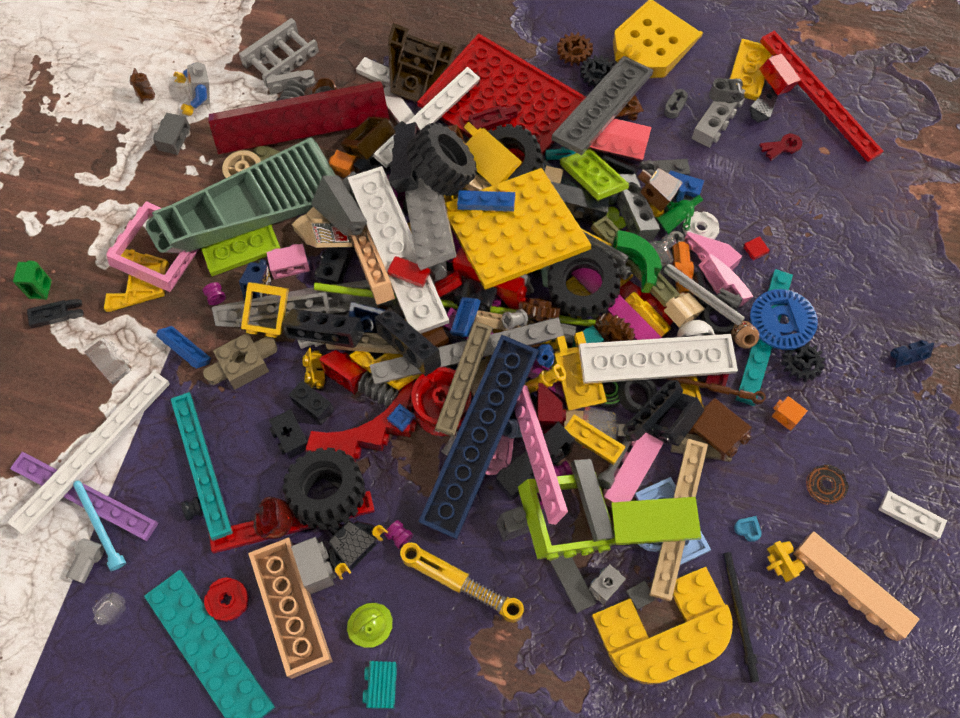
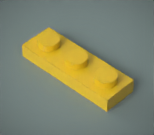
M575 414L565 426V429L575 441L613 465L625 449L624 445Z

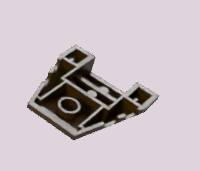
M393 23L388 38L390 93L417 103L451 65L457 47L443 41L436 45L408 34V28Z

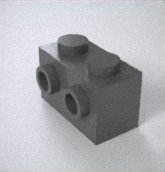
M166 112L160 122L158 131L153 137L158 151L178 155L191 128L185 116Z

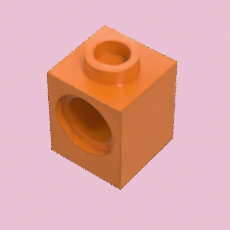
M788 396L784 401L780 399L773 407L776 411L772 417L791 431L808 410Z

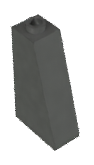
M322 176L312 200V206L345 236L361 235L367 220L339 176Z

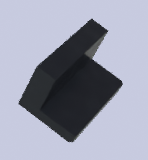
M610 153L602 158L612 169L620 171L621 174L637 175L640 166Z

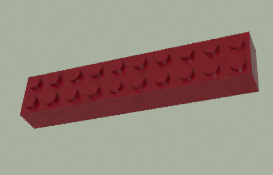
M377 81L209 114L208 122L218 154L355 128L362 124L369 116L389 119L382 82Z

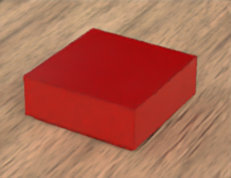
M760 236L745 243L743 246L753 261L768 254L770 251Z

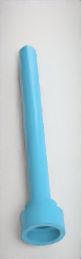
M79 480L75 481L73 486L108 555L107 565L110 571H115L123 567L126 561L123 555L120 556L119 553H116L82 482Z

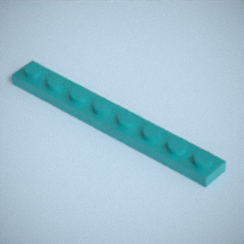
M775 269L768 291L775 289L789 290L793 275ZM760 339L750 349L738 391L744 390L753 393L760 391L772 350L771 346ZM736 396L735 400L755 406L752 400Z
M188 392L171 398L210 537L214 541L233 534L192 395Z

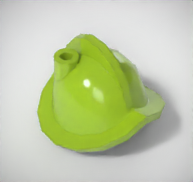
M368 603L357 608L348 620L347 633L349 639L355 645L364 648L382 644L389 637L392 630L393 618L390 610L378 603Z

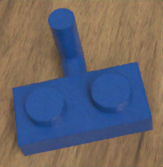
M670 170V175L683 182L677 191V202L683 200L684 195L691 197L700 195L704 180Z

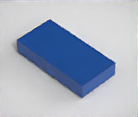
M462 297L450 331L452 335L469 337L481 302L480 300Z

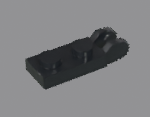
M62 300L27 309L29 327L32 329L69 320V318L76 319L84 315L83 310L75 309L82 306V300Z

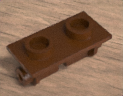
M134 68L132 75H130V85L133 86L136 96L141 104H143L144 99L153 100L155 92L150 87L151 84L147 75L138 73L136 68Z

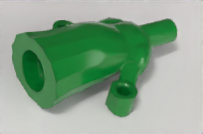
M698 195L691 201L681 200L676 203L670 201L667 205L669 211L656 219L668 235L684 219L686 220L683 223V228L689 231L691 229V217H693L695 211L694 207L702 202L703 199Z

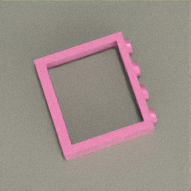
M145 202L142 207L138 208L133 220L128 222L125 231L119 234L114 246L108 249L106 254L108 263L113 268L171 292L199 249L187 253L185 251L180 252L165 275L121 257L148 217H153L152 212L161 209L156 205Z

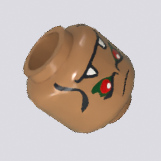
M743 321L740 325H734L731 337L739 347L747 349L757 344L759 332L750 322Z

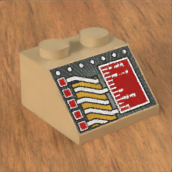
M311 218V221H305L306 244L316 248L352 247L350 235L345 236L330 221H322V218Z

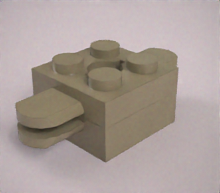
M246 333L213 350L218 362L204 369V377L211 385H216L228 378L234 390L269 372L263 359L276 353L277 345L272 337L267 336L253 343L249 334Z

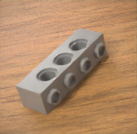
M745 98L739 102L713 101L695 127L692 139L709 148L713 142L717 143L721 136L720 132L726 130L729 125L728 120L734 118L737 113L736 108H740L743 105Z

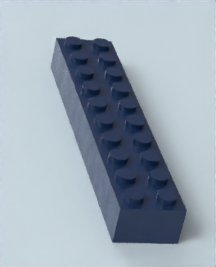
M501 334L419 519L420 523L458 539L539 350Z

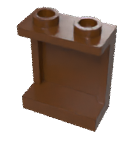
M714 398L703 408L705 411L688 433L699 435L721 454L720 459L725 461L728 457L732 458L737 453V448L741 444L746 445L752 437L750 435L752 427Z

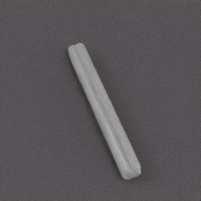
M668 264L664 268L663 272L733 323L740 325L743 322L744 316L673 265Z

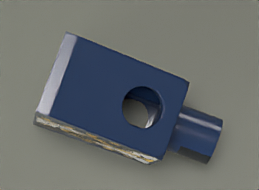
M261 259L258 263L250 262L239 281L244 300L246 298L248 282L265 285L271 284L268 261ZM253 291L252 299L265 297L267 294Z

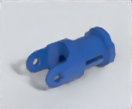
M542 344L537 349L539 351L536 359L540 365L549 368L554 363V349L549 344Z

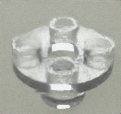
M672 234L664 236L661 241L653 240L649 242L657 251L662 267H666L673 262V255L669 248L676 244V239Z

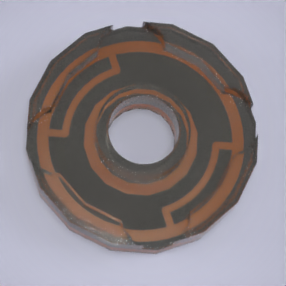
M829 464L815 467L808 474L806 480L807 490L811 497L825 505L840 502L846 496L849 485L845 474L839 468ZM823 480H829L832 484V489L825 488Z

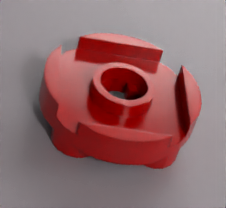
M228 577L213 582L204 598L206 611L218 621L228 622L235 620L248 608L249 596L246 587L239 581ZM225 594L229 597L232 596V600H230L228 605L221 603Z

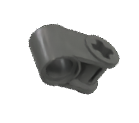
M717 78L714 80L709 91V98L716 102H739L744 99V92H742L743 81L737 78Z

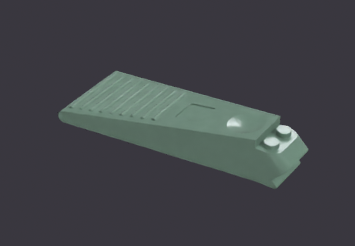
M311 137L172 205L153 211V217L147 221L146 229L158 251L162 253L191 252L307 213L313 208L311 203L322 176L336 175L317 142H314Z

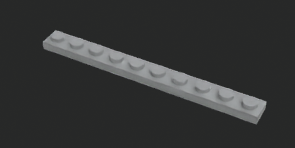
M559 317L491 334L482 358L493 355L501 334L528 346L564 336ZM467 341L439 347L440 367L459 364ZM404 357L370 365L375 385L421 374Z

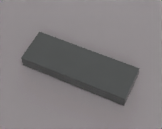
M563 555L559 556L558 559L550 561L577 614L596 604L572 557L564 558Z

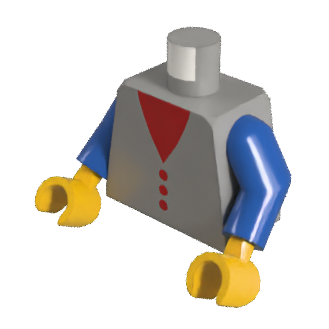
M195 62L187 65V69L183 73L174 72L173 76L177 77L174 80L175 82L185 83L187 78L191 96L190 105H181L182 114L191 116L194 108L196 109L202 104H210L209 79L204 64Z

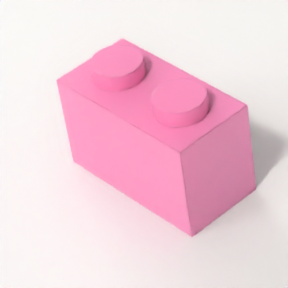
M294 244L290 247L277 248L267 252L270 271L274 280L310 271L303 244Z

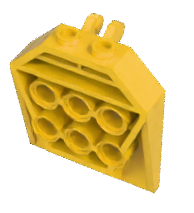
M648 0L615 30L613 38L615 61L619 62L623 56L628 57L653 69V74L650 78H664L702 37L703 32L698 31L654 0Z

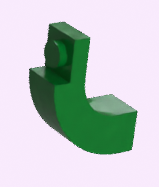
M618 230L613 239V248L626 254L628 259L639 267L641 271V292L649 293L651 288L656 285L657 276L662 269L659 255L654 247L644 238L634 233Z

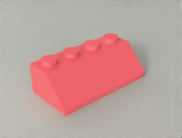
M613 119L589 148L594 151L610 153L615 156L642 162L651 127Z

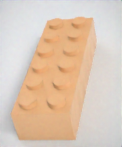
M288 537L248 554L286 675L293 679L333 661L311 595L303 585L291 546L294 544Z

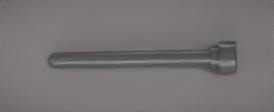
M627 437L622 442L625 449L614 465L610 463L608 469L601 472L597 478L599 486L604 489H611L615 482L614 473L632 442Z

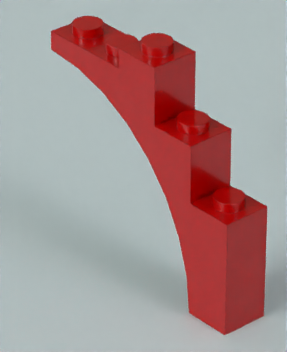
M416 379L405 385L392 404L370 422L357 428L340 432L325 433L311 431L306 451L311 450V452H314L317 448L327 450L330 447L335 448L337 452L340 449L345 451L346 455H351L356 462V459L359 460L362 449L360 447L383 451L384 445H388L389 434L410 438L411 433L416 430L417 420L414 419L402 432L387 421V417L399 404L410 412L413 411L411 393Z

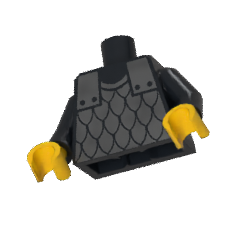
M348 521L343 527L338 524L339 527L334 529L332 526L327 527V530L333 535L329 540L331 545L328 550L330 562L341 580L343 579L342 574L347 571L350 574L378 544L377 539L379 541L383 540L380 535L384 532L388 533L383 526H375L371 523L360 521L354 523Z

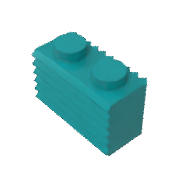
M370 661L369 667H365L364 679L368 680V690L364 689L363 703H367L366 708L395 709L396 662Z

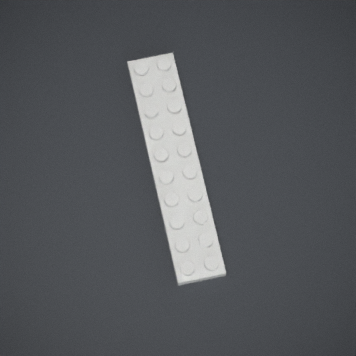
M381 166L348 177L349 185L359 209L367 220L366 226L386 272L395 256L417 264L412 233L383 167ZM388 275L406 322L420 334L449 323V318L430 275L423 288Z

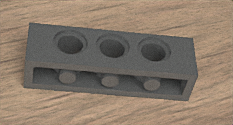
M621 174L620 176L629 183V189L619 192L617 204L630 233H634L646 241H653L660 228L647 199L640 192L642 190L640 182L635 174Z

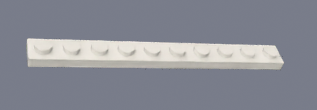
M153 371L7 523L26 536L73 487V483L80 480L170 385L169 381Z

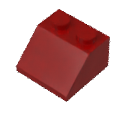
M335 350L321 356L319 360L324 374L355 395L358 392L360 379L367 370L353 362L346 352L341 353Z

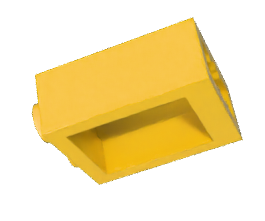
M248 282L241 329H246V333L249 334L264 332L267 337L277 338V335H281L289 289ZM253 291L281 296L276 328L248 324Z

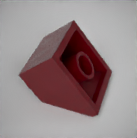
M538 383L536 415L542 433L545 434L558 422L564 427L566 409H562V401L543 383Z

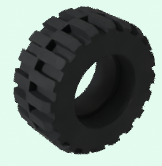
M429 123L408 142V161L411 162V167L416 171V175L424 181L423 183L426 186H430L431 190L439 192L441 195L453 196L475 178L477 164L474 161L473 154L469 151V147L464 144L463 140L453 130H449L447 126H442L440 123Z
M506 124V127L499 125L496 126V130L490 129L487 131L507 149H518L525 154L522 165L507 180L540 168L543 169L542 151L537 138L531 134V131L528 129L523 131L522 126L516 125L513 127L512 124Z
M591 244V250L551 264L550 270L547 273V285L551 300H553L555 306L561 309V313L564 315L570 314L573 319H577V316L582 317V320H587L588 316H592L593 319L597 318L599 313L605 314L608 312V307H613L615 299L619 296L620 270L617 268V262L615 259H611V254L608 251L603 253L602 248L599 246L592 248ZM588 268L596 271L602 278L601 287L595 293L588 296H578L571 293L566 287V279L575 270Z
M330 447L327 450L317 448L314 452L310 450L305 453V456L298 457L295 460L296 463L294 465L291 464L288 468L289 474H285L283 479L285 484L282 486L284 498L293 516L301 524L308 525L312 529H316L318 526L320 530H327V527L330 526L334 529L339 527L338 524L342 522L345 524L350 521L349 517L351 515L354 517L358 513L357 507H362L363 498L366 494L364 479L354 458L351 455H346L345 451L339 449L336 452L335 448ZM333 477L342 480L338 491L328 498L315 500L307 497L310 488L321 479Z

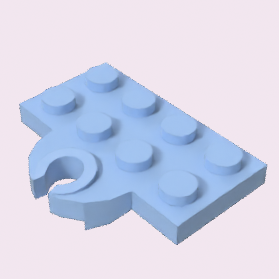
M669 477L636 492L634 496L637 501L673 498L676 485L672 478ZM702 532L701 540L685 541L680 565L711 551ZM662 542L641 543L638 545L647 551L657 552L660 551Z

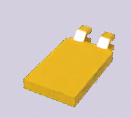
M469 122L464 126L472 135L465 145L469 147V151L474 156L477 172L492 186L506 181L522 162L484 128L477 130Z
M578 332L574 335L577 347L568 349L564 336L555 339L558 350L554 354L555 362L560 364L566 372V379L560 382L568 411L607 402L602 383H583L578 347L580 344L586 343L583 332Z

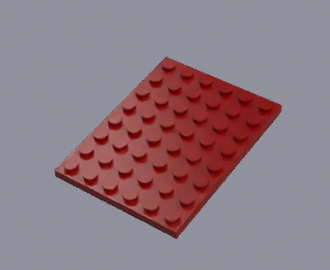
M478 33L417 103L421 108L426 106L468 67L480 78L479 82L454 104L440 120L450 126L457 124L460 132L471 138L472 135L464 128L469 122L468 117L470 115L500 105L506 108L515 105L518 117L502 124V127H506V124H512L513 127L516 125L522 126L523 131L528 129L537 138L542 155H544L546 150L555 142L551 140L552 134L586 96ZM508 149L522 163L524 162L525 154L522 151Z

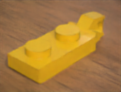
M633 292L625 299L661 337L671 329L647 301L644 302L636 292Z

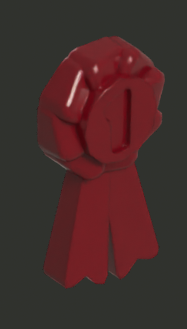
M789 133L784 135L781 141L760 143L759 146L762 148L761 152L768 151L766 157L772 161L783 152L793 154L800 151L803 142L798 135Z

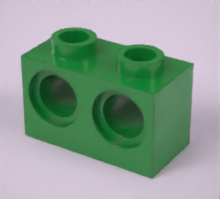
M35 261L18 262L13 283L28 299L47 300L52 282L51 278Z

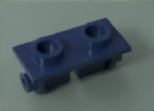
M920 340L909 344L908 348L906 346L894 348L890 355L893 359L897 360L895 367L909 365L913 362L930 358L934 343Z

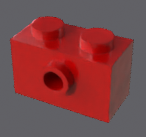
M783 54L768 58L759 68L777 95L791 91L801 81Z

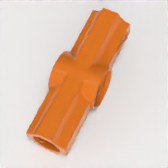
M685 242L673 244L672 265L692 279L694 265L690 261L689 244ZM675 281L676 290L680 294H686L690 292L688 289H686L677 281Z

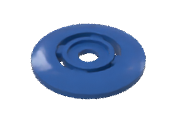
M775 289L767 291L755 300L750 310V323L758 330L759 339L777 349L793 350L800 348L813 338L817 330V315L811 303L802 295L790 290ZM778 316H787L789 323L781 324L778 321Z

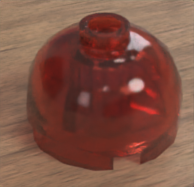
M271 496L264 498L258 505V507H261L259 513H255L254 516L255 533L261 535V538L264 539L281 538L289 532L294 523L293 512L285 500Z

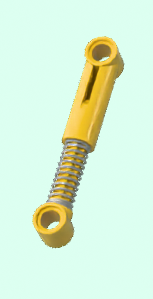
M407 543L401 548V559L406 566L420 571L458 593L462 591L464 593L467 592V595L470 594V597L474 596L473 598H477V601L480 600L484 604L487 603V606L490 605V608L494 607L493 609H496L508 622L514 623L521 619L524 607L519 599L501 597L500 594L497 595V592L493 593L494 590L490 591V588H484V585L477 584V581L473 582L474 579L471 581L469 574L421 549L416 543ZM409 551L417 553L414 559H407L406 554ZM514 605L518 608L519 612L516 615H510L507 612V608Z

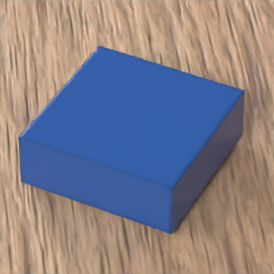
M401 404L387 417V421L402 432L415 419V415Z

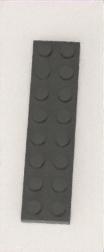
M623 56L552 134L551 140L583 155L652 76L653 69Z

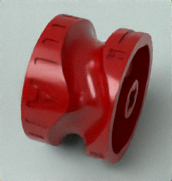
M445 367L437 368L427 376L424 374L419 376L413 385L411 393L413 411L418 425L427 433L440 437L449 436L435 431V427L456 370ZM471 391L456 432L459 431L472 401Z

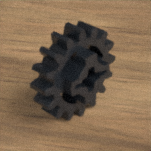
M594 55L593 59L588 57L587 61H583L581 66L580 78H583V83L588 82V87L594 85L595 88L607 75V72H610L614 67V61L609 62L608 57L603 59V55L600 58Z
M810 342L797 349L785 350L781 356L783 358L781 365L786 366L783 371H789L790 378L796 376V381H799L800 378L804 382H807L808 379L813 381L816 376L818 377L825 367L822 364L825 358L820 357L823 352H817L816 345L810 347Z

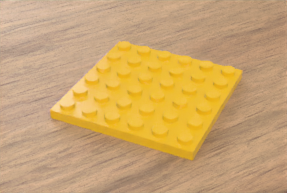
M542 168L479 190L515 192L514 211L458 210V198L445 203L450 227L485 290L591 250V243Z

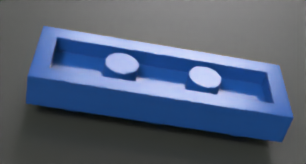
M459 190L457 207L458 210L514 211L515 192Z
M173 326L157 331L156 336L179 356L184 358L191 366L197 369L210 364L212 358Z

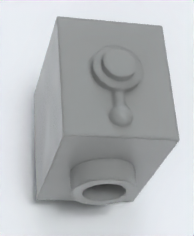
M610 564L607 568L602 569L599 574L600 576L591 582L589 588L593 598L599 600L603 605L626 580L619 570H616Z

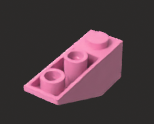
M688 232L685 236L684 242L689 244V250L696 253L701 261L709 254H712L733 270L738 266L742 258L729 244Z

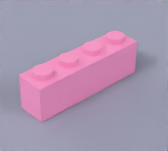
M645 433L639 440L631 442L630 445L633 448L630 452L626 451L621 460L623 462L622 467L616 469L614 473L615 482L611 489H604L602 492L606 505L612 508V502L632 500L661 449L662 441Z

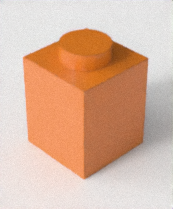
M336 150L334 156L332 155L329 159V165L335 175L346 178L351 172H355L353 164L357 160L353 155Z

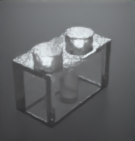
M102 338L84 352L109 382L114 385L132 371L128 367L130 362L123 354L119 356L116 353L119 349L112 341L108 343Z

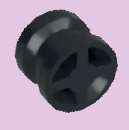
M198 496L194 497L192 501L181 502L187 521L192 520L195 516L201 517L204 515Z

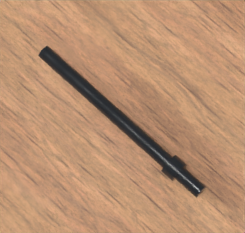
M731 552L723 553L745 656H743L744 664L748 667L751 683L760 682L756 667L758 661L752 649Z

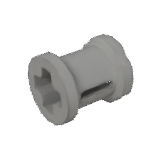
M519 309L515 313L505 312L502 315L503 326L508 330L518 325L523 327L528 322L527 313L523 309Z

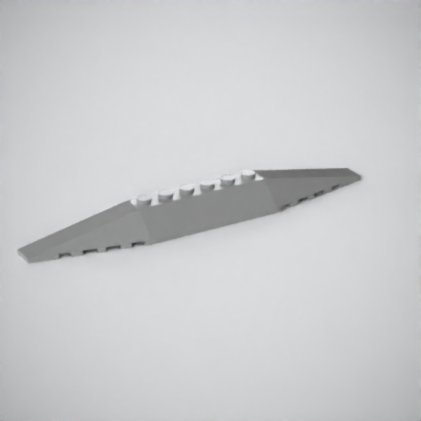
M454 270L447 271V276L453 273ZM441 279L432 280V282L434 284ZM367 280L335 284L337 286L371 290ZM314 287L288 293L285 318L291 309L349 316L352 301L376 308L379 305H385L387 309H392L393 301L390 300L377 305L374 298L314 290ZM457 288L439 298L454 301V294ZM270 295L252 299L248 324L276 328L281 296ZM245 300L212 307L215 325L241 327Z

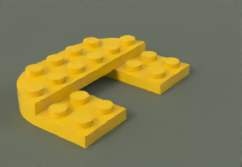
M706 567L676 579L673 597L685 623L651 638L648 637L631 598L592 614V619L612 663L624 676L642 684H659L705 665L723 653L732 634V616L728 605L724 604Z

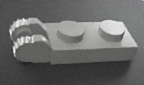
M310 69L281 74L266 79L270 94L282 92L289 80L298 81L306 88L315 85L314 72Z

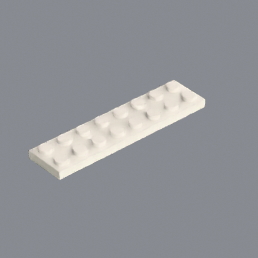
M731 334L584 343L578 346L584 384L731 374L738 371Z

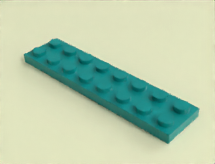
M178 570L144 596L225 718H263L276 708L218 622L208 614L204 602L183 571Z

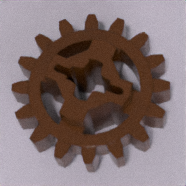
M571 32L570 36L565 34L564 38H560L557 44V55H560V60L565 59V64L571 62V66L574 63L579 66L580 62L586 61L593 53V43H590V38L585 39V34L579 36V32L576 35Z
M530 298L528 302L520 301L519 309H523L527 313L528 318L543 321L559 317L560 308L552 306V301Z
M608 313L607 316L602 314L595 322L594 327L605 340L604 342L630 341L635 337L633 333L634 328H630L631 324L625 323V319L618 317V315L613 317L611 313Z

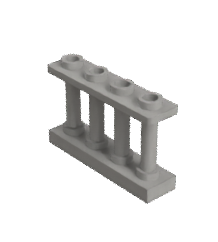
M290 18L240 52L239 55L246 69L254 65L263 74L264 84L268 88L266 81L268 77L290 73L305 61L314 57L319 50L317 41L313 39L307 43L298 35L296 22ZM293 38L302 48L294 52L285 42ZM280 47L289 57L281 61L272 51ZM267 56L276 66L268 70L259 60Z

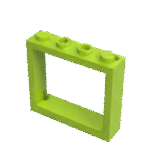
M574 475L557 476L561 490L578 488ZM527 479L518 486L537 559L547 558V560L552 561L563 555L564 558L574 557L577 553L585 556L597 550L599 553L611 550L610 547L615 544L614 537L611 540L597 542L589 540L552 546L537 496L539 489L536 479Z

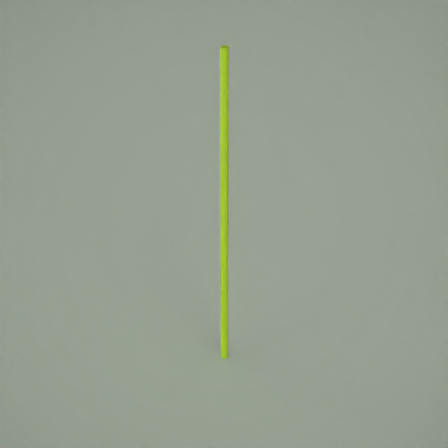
M322 283L314 284V290L374 298L372 291L367 289ZM440 299L445 308H459L453 301ZM492 306L491 313L502 315L505 312L515 313L517 309ZM559 315L560 323L590 327L594 326L596 322L593 319L582 320V318L578 317L573 319L570 316Z

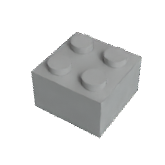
M316 537L291 546L303 585L310 594L335 585L333 579L336 578V575L329 561H326L329 558V554L323 542L319 543Z

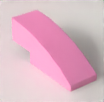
M709 254L698 265L717 295L721 293V288L735 295L740 294L743 300L739 307H742L753 297L741 279L712 254Z

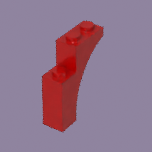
M460 248L456 254L457 257L452 261L454 272L459 270L462 276L481 283L463 248ZM517 277L494 286L497 288V295L510 309L518 310L520 301H528L525 295L527 287L522 277Z

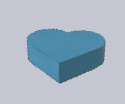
M756 516L740 519L734 525L735 532L740 536H745L750 542H755L761 537V529Z

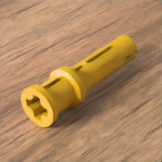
M555 364L552 369L548 371L543 370L538 377L527 381L525 386L528 387L530 394L538 390V383H543L549 388L557 381H564L566 379V372L560 364Z

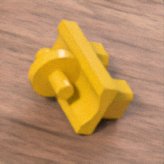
M778 541L767 548L770 556L767 558L771 565L766 567L767 570L771 571L774 569L778 576H783L785 582L796 578L805 569L801 560L791 561L789 554L794 552L791 542L781 543V541Z

